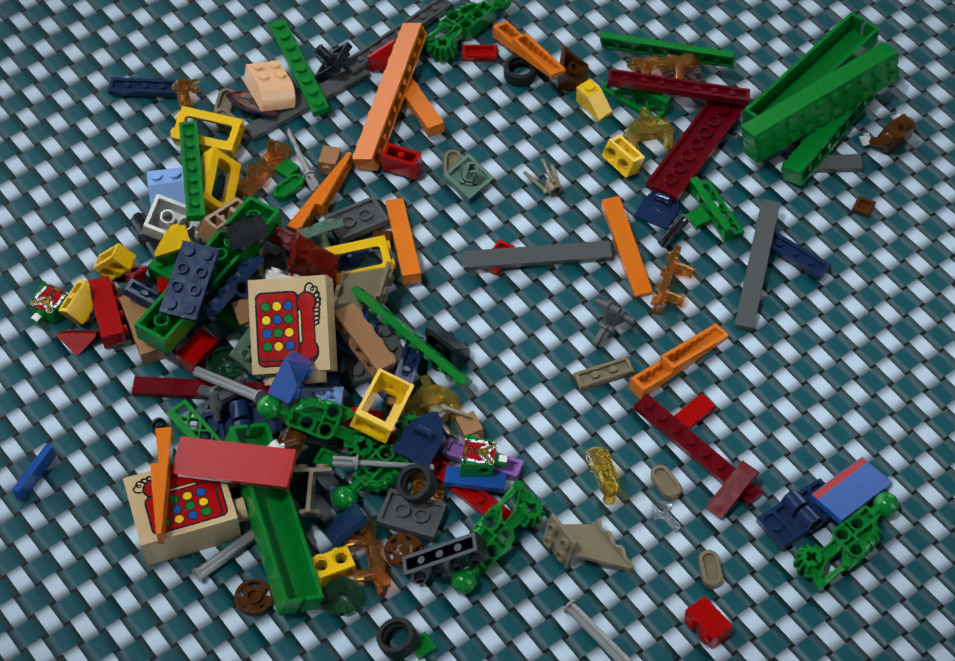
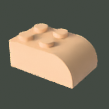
M273 60L270 62L246 64L244 83L261 112L295 108L296 98L293 83L279 61Z

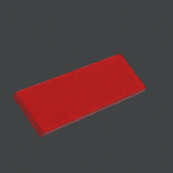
M181 436L171 475L289 490L298 452L295 449Z

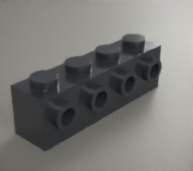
M472 532L403 556L404 576L415 584H423L427 580L441 578L447 573L458 572L471 565H479L481 562L489 559L487 541L476 532Z

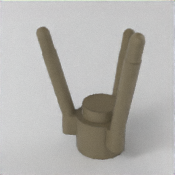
M541 159L549 176L545 181V187L529 173L523 172L545 195L549 193L550 196H556L561 193L563 187L559 182L554 165H550V171L545 159Z
M445 403L442 406L439 404L433 405L428 412L437 411L442 421L443 430L455 439H458V437L445 424L449 418L448 411L471 418L470 414L451 408Z

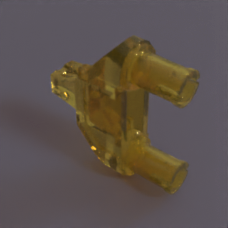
M647 107L640 108V118H637L626 129L623 137L640 153L638 141L660 138L663 139L666 151H669V146L672 149L675 145L673 126L657 116H649Z
M429 375L421 376L422 387H419L405 408V412L408 411L410 415L416 411V416L418 417L423 413L429 412L430 408L435 404L442 406L445 403L451 408L460 410L459 404L461 400L454 391L438 384L431 385ZM449 412L451 422L456 423L455 417L461 415Z
M602 447L589 448L586 450L589 471L594 473L600 486V491L603 494V503L612 505L615 503V495L619 490V481L607 449Z

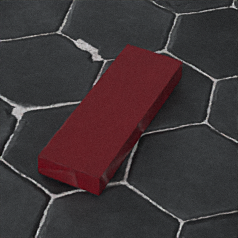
M742 460L705 508L720 520H723L758 476L759 471Z

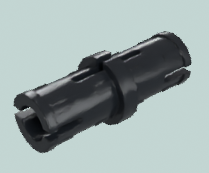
M679 215L676 221L666 228V232L657 240L658 244L663 242L660 245L661 247L667 248L672 240L680 235V231L689 223L688 219L683 221L686 218L685 216Z

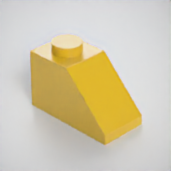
M591 79L576 87V102L598 122L612 114V109L602 89Z
M180 223L169 226L170 229L166 230L154 252L155 260L179 253L183 240L191 242L185 224L180 225Z
M77 280L58 312L74 324L83 325L86 323L93 310L90 285L87 280Z

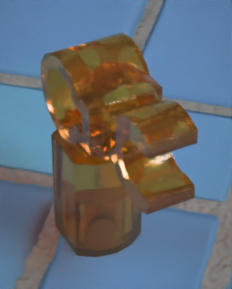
M179 78L172 84V89L177 94L180 110L182 106L193 108L189 91L196 94L201 90V88L194 86L199 80L193 79L190 81L185 78Z
M418 473L412 477L411 495L419 493L424 488L426 476L423 473ZM437 483V489L432 497L443 499V484Z

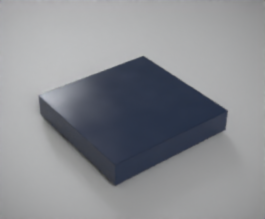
M353 503L323 528L336 547L367 524L368 520L359 506Z

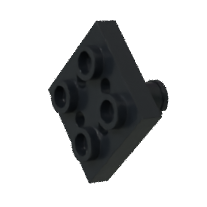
M346 42L331 52L322 44L317 46L314 53L324 61L314 76L315 79L320 82L323 79H329L334 73H339L343 68V62L350 56L349 52L352 45Z

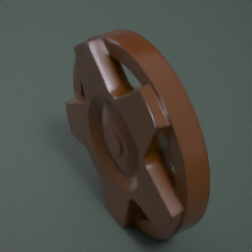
M400 532L388 539L384 547V554L391 566L403 569V564H401L402 557L415 553V550L418 548L419 551L423 550L416 536ZM388 553L394 555L392 560L390 559Z
M261 579L244 581L238 586L234 595L237 608L242 613L251 616H258L266 612L272 606L274 600L269 584ZM251 584H258L254 588L250 586ZM267 589L270 592V596L265 594ZM242 591L243 596L238 599L239 593Z

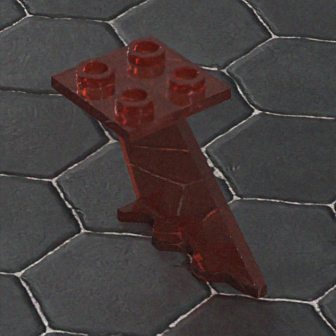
M298 227L296 233L292 234L289 244V251L291 252L287 262V269H290V276H294L295 270L300 276L327 275L333 278V291L335 294L340 254L334 256L301 235V227Z

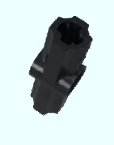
M137 212L130 219L131 225L137 232L143 248H147L154 259V252L160 240L142 234L143 225L147 217L144 213Z

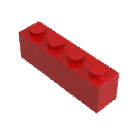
M109 275L89 280L92 303L104 348H112L115 344L126 342L125 336L129 335L126 324L122 325V321H125L123 311H118V307H121L119 296H114V293H117L115 282L111 283Z

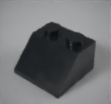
M256 213L249 214L219 227L230 249L237 250V252L247 249V245L251 243L255 245L266 241L265 238L269 236L262 215Z
M427 327L425 329L426 342L458 369L470 360L469 346L465 342L459 341L452 332L446 331L443 327Z

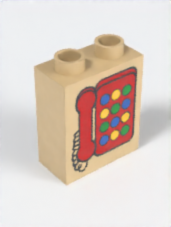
M327 275L248 280L252 375L264 377L265 386H271L285 357L293 350L313 361L311 367L314 369L309 379H304L303 384L326 383L327 372H338L333 278Z
M151 471L123 478L147 566L236 541L241 537L239 523L249 520L243 497L233 500L231 498L229 490L238 488V484L171 475L164 544H159L155 528Z

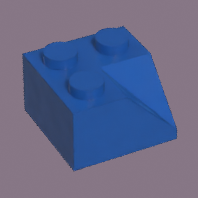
M292 350L285 357L268 394L287 404L293 399L297 400L305 387L302 384L304 379H309L314 369L311 367L313 361Z

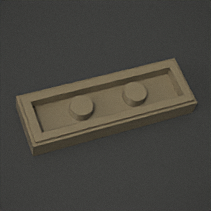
M628 356L575 372L573 377L580 392L635 375V370Z

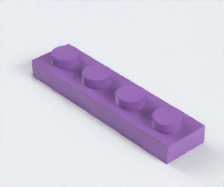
M449 437L442 452V457L461 463L465 442ZM508 456L506 467L494 466L493 471L505 472L506 478L517 481L523 469L524 461Z

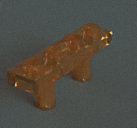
M684 53L683 56L668 54L666 57L654 55L646 59L634 57L633 60H627V67L629 69L641 71L644 74L652 75L653 70L674 68V78L685 79V68L700 66V59L693 53Z
M274 139L268 140L266 142L267 151L255 165L253 163L246 165L247 175L238 184L236 193L245 197L249 195L254 197L275 172V168L292 152L291 146L278 140L275 142Z
M674 245L672 252L668 251L665 261L668 264L667 266L663 265L660 276H663V279L658 280L655 288L658 294L653 295L650 305H653L651 312L653 314L659 315L661 307L665 302L682 307L685 296L676 294L668 289L673 274L677 273L691 279L695 267L679 262L678 257L682 248L680 246Z
M365 516L368 523L359 529L360 534H354L344 541V546L347 545L348 548L363 546L370 568L354 570V582L373 581L378 597L386 596L388 588L391 587V579L389 575H386V562L380 554V541L376 540L375 524L371 523L370 516Z

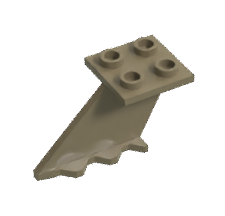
M387 261L384 268L348 274L345 271H341L340 280L334 294V310L337 311L351 303H354L361 310L369 307L365 303L362 305L354 299L356 295L351 290L355 285L363 288L382 305L383 303L386 304L389 293H387L388 286H392L394 281V269L391 268V262Z
M298 464L293 470V476L309 477L306 508L299 510V514L303 519L323 518L320 509H315L317 477L335 476V472L332 467H328V464H316V468H309L306 464Z
M554 513L550 515L543 541L546 547L550 548L558 562L562 563L566 569L570 567L572 558L577 557L628 571L633 570L634 566L627 557L625 548L615 543L612 532L603 528L600 518L596 519L595 524H562Z

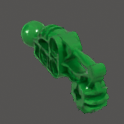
M485 0L479 3L474 1L472 4L466 3L465 6L448 11L446 17L438 23V28L427 35L422 50L428 51L430 57H433L434 61L439 60L440 63L442 61L448 63L449 59L454 60L458 53V41L460 39L468 41L477 36L496 20V11L508 9L512 4V0H491V3ZM440 32L446 33L444 36L435 38V36L438 35Z
M269 394L264 395L257 402V412L263 419L271 420L279 417L284 419L285 425L318 438L327 440L336 436L344 439V448L350 449L347 452L348 455L354 454L356 456L358 454V459L360 455L362 460H366L365 455L367 454L370 457L372 455L371 450L375 452L377 449L373 445H377L380 442L356 429L339 424L351 417L353 418L355 412L350 407L336 401L321 400V397L312 398V396H308L306 399L300 398L297 404L294 403L290 405V408L282 406L278 398ZM331 406H336L338 412L333 416L328 415V409ZM305 417L312 419L311 424L307 427L301 425V421ZM329 425L330 431L327 434L320 433L321 426ZM364 440L366 446L359 448L357 443Z
M407 411L405 412V417L399 416V422L395 424L397 430L394 433L397 440L405 427L417 418L416 411L412 415ZM397 440L392 445L383 444L379 446L367 459L415 463L392 451ZM388 453L390 458L384 459L380 454ZM360 466L352 475V483L349 486H340L334 491L333 503L338 509L344 511L353 503L357 504V494L361 490L364 493L371 490L376 492V494H379L380 491L386 492L388 488L396 486L400 471H397L396 468L374 467L377 471L370 473L367 468L373 466Z
M515 481L511 488L503 495V498L496 505H493L470 531V533L476 532L487 541V548L492 550L493 557L489 556L488 560L481 562L479 565H471L468 568H463L461 571L453 573L451 586L459 594H468L474 590L477 584L476 576L485 573L513 543L515 539L513 531L518 525L523 528L529 525L533 528L536 526V523L540 524L543 521L542 517L546 515V512L542 509L545 508L546 504L539 503L541 497L535 499L534 493L526 492L522 481ZM515 496L512 513L503 521L501 508ZM485 520L490 521L491 528L486 526ZM500 534L505 536L506 542L501 541Z
M890 492L878 494L874 498L871 509L865 505L838 525L833 531L830 543L823 548L817 544L810 547L808 543L805 545V548L800 546L793 556V567L797 568V574L804 573V579H812L814 589L821 592L841 572L849 571L853 567L860 565L863 559L875 549V545L880 541L879 537L882 531L878 528L879 517L889 518L898 511L899 502L897 497ZM837 537H843L845 540H840ZM852 551L859 553V555L853 554ZM840 555L841 565L822 577L826 564Z

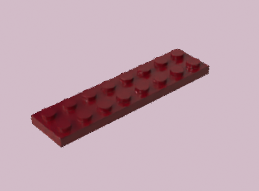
M708 100L647 180L645 187L656 193L660 192L670 196L672 200L678 202L690 186V179L699 174L742 116L746 106Z

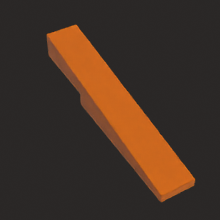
M508 21L493 26L492 37L548 77L553 78L566 73V69L529 34H521Z
M411 78L403 101L412 116L417 118L428 138L445 132L444 121L413 78Z
M351 152L345 154L287 224L286 229L298 235L300 234L299 230L311 226L316 215L324 217L353 166Z
M620 196L603 199L601 210L611 232L613 245L634 298L653 295V290Z
M404 199L386 200L385 204L403 285L422 282L421 270Z
M715 323L661 355L657 363L631 377L628 388L639 399H642L645 395L654 392L728 339L729 334Z
M172 427L155 429L158 463L150 464L155 528L159 544H164L174 444Z

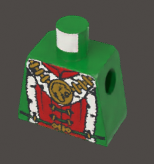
M43 281L29 303L33 314L30 322L37 327L43 321L52 325L56 324L64 317L58 310L69 293Z
M466 434L460 476L491 477L493 476L494 466L506 467L508 455L496 454V442Z

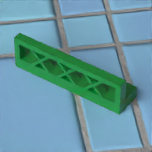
M607 81L600 87L604 94L656 124L669 112L670 99L660 93L617 87V90H609ZM621 94H629L631 98H623ZM635 102H643L646 106L639 107ZM657 110L660 113L657 116L651 114L650 111Z
M697 176L691 178L689 191L699 206L712 218L711 223L722 240L726 242L744 235V230L709 180L700 182ZM705 187H707V188L709 189V191H710L709 194H708V192L706 191ZM732 227H734L737 231L732 232Z
M186 399L166 413L170 422L183 437L201 439L202 434H210L211 440L222 441ZM184 407L189 410L188 416H179L177 414ZM199 421V429H190V422Z

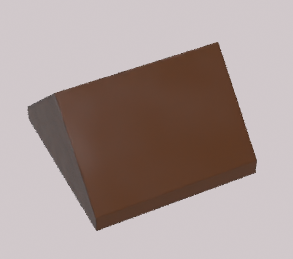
M563 46L560 64L566 69V73L558 75V90L576 91V87L587 80L588 64L566 46Z

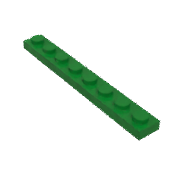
M285 18L268 23L269 29L313 117L330 112V107Z
M601 32L599 37L601 46L604 49L735 69L737 64L735 52L728 50H717Z
M197 121L179 122L187 222L202 221L206 216Z
M356 285L353 287L351 292L356 295L354 297L356 301L362 305L365 303L369 306V312L375 316L379 315L382 317V323L389 328H395L397 330L395 333L400 338L408 339L410 341L409 345L416 351L421 350L424 353L423 357L429 362L433 363L434 361L438 365L437 369L445 375L448 373L452 376L451 381L457 386H470L473 381L367 291Z

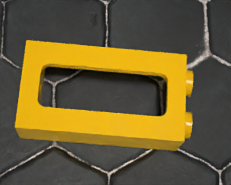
M182 106L180 112L177 113L175 127L170 132L173 143L181 146L179 122H187L188 118L232 127L229 138L226 141L198 135L199 149L206 152L214 146L235 159L246 128L243 119Z
M214 146L204 152L201 157L205 212L208 214L213 213L235 199L242 165ZM217 167L227 173L221 202L212 196Z
M385 235L324 248L336 255L374 247L380 249L383 260L382 264L346 271V274L384 268L387 261L391 262L392 269H396L394 258H390L389 251H391L390 241L386 240ZM322 270L323 275L333 278V288H335L339 283L341 273L334 274L331 272L329 274Z
M379 368L355 412L350 427L386 444L414 385ZM379 391H383L396 398V402L386 421L368 413Z

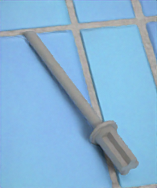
M288 128L287 135L305 171L303 179L307 182L311 193H314L320 186L316 178L317 173L309 169L292 131Z
M358 454L353 457H332V467L355 468V471H357L358 466L404 468L410 464H416L358 460ZM430 464L428 469L434 470V464Z

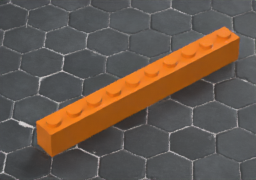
M403 23L398 32L397 40L393 45L391 56L388 58L387 67L383 72L381 83L378 85V91L368 112L362 134L352 155V161L359 171H378L381 154L388 144L427 37L422 23Z

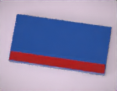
M861 457L812 493L809 499L838 524H841L871 502L878 494L888 489L892 481Z

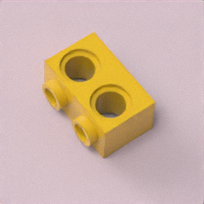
M622 135L609 139L602 153V157L625 178L637 174L645 159V156Z
M117 243L99 254L93 270L103 277L109 275L110 281L133 269L135 265L134 260L137 255L120 243Z
M347 545L336 547L329 552L316 554L312 557L321 588L357 575L356 565Z

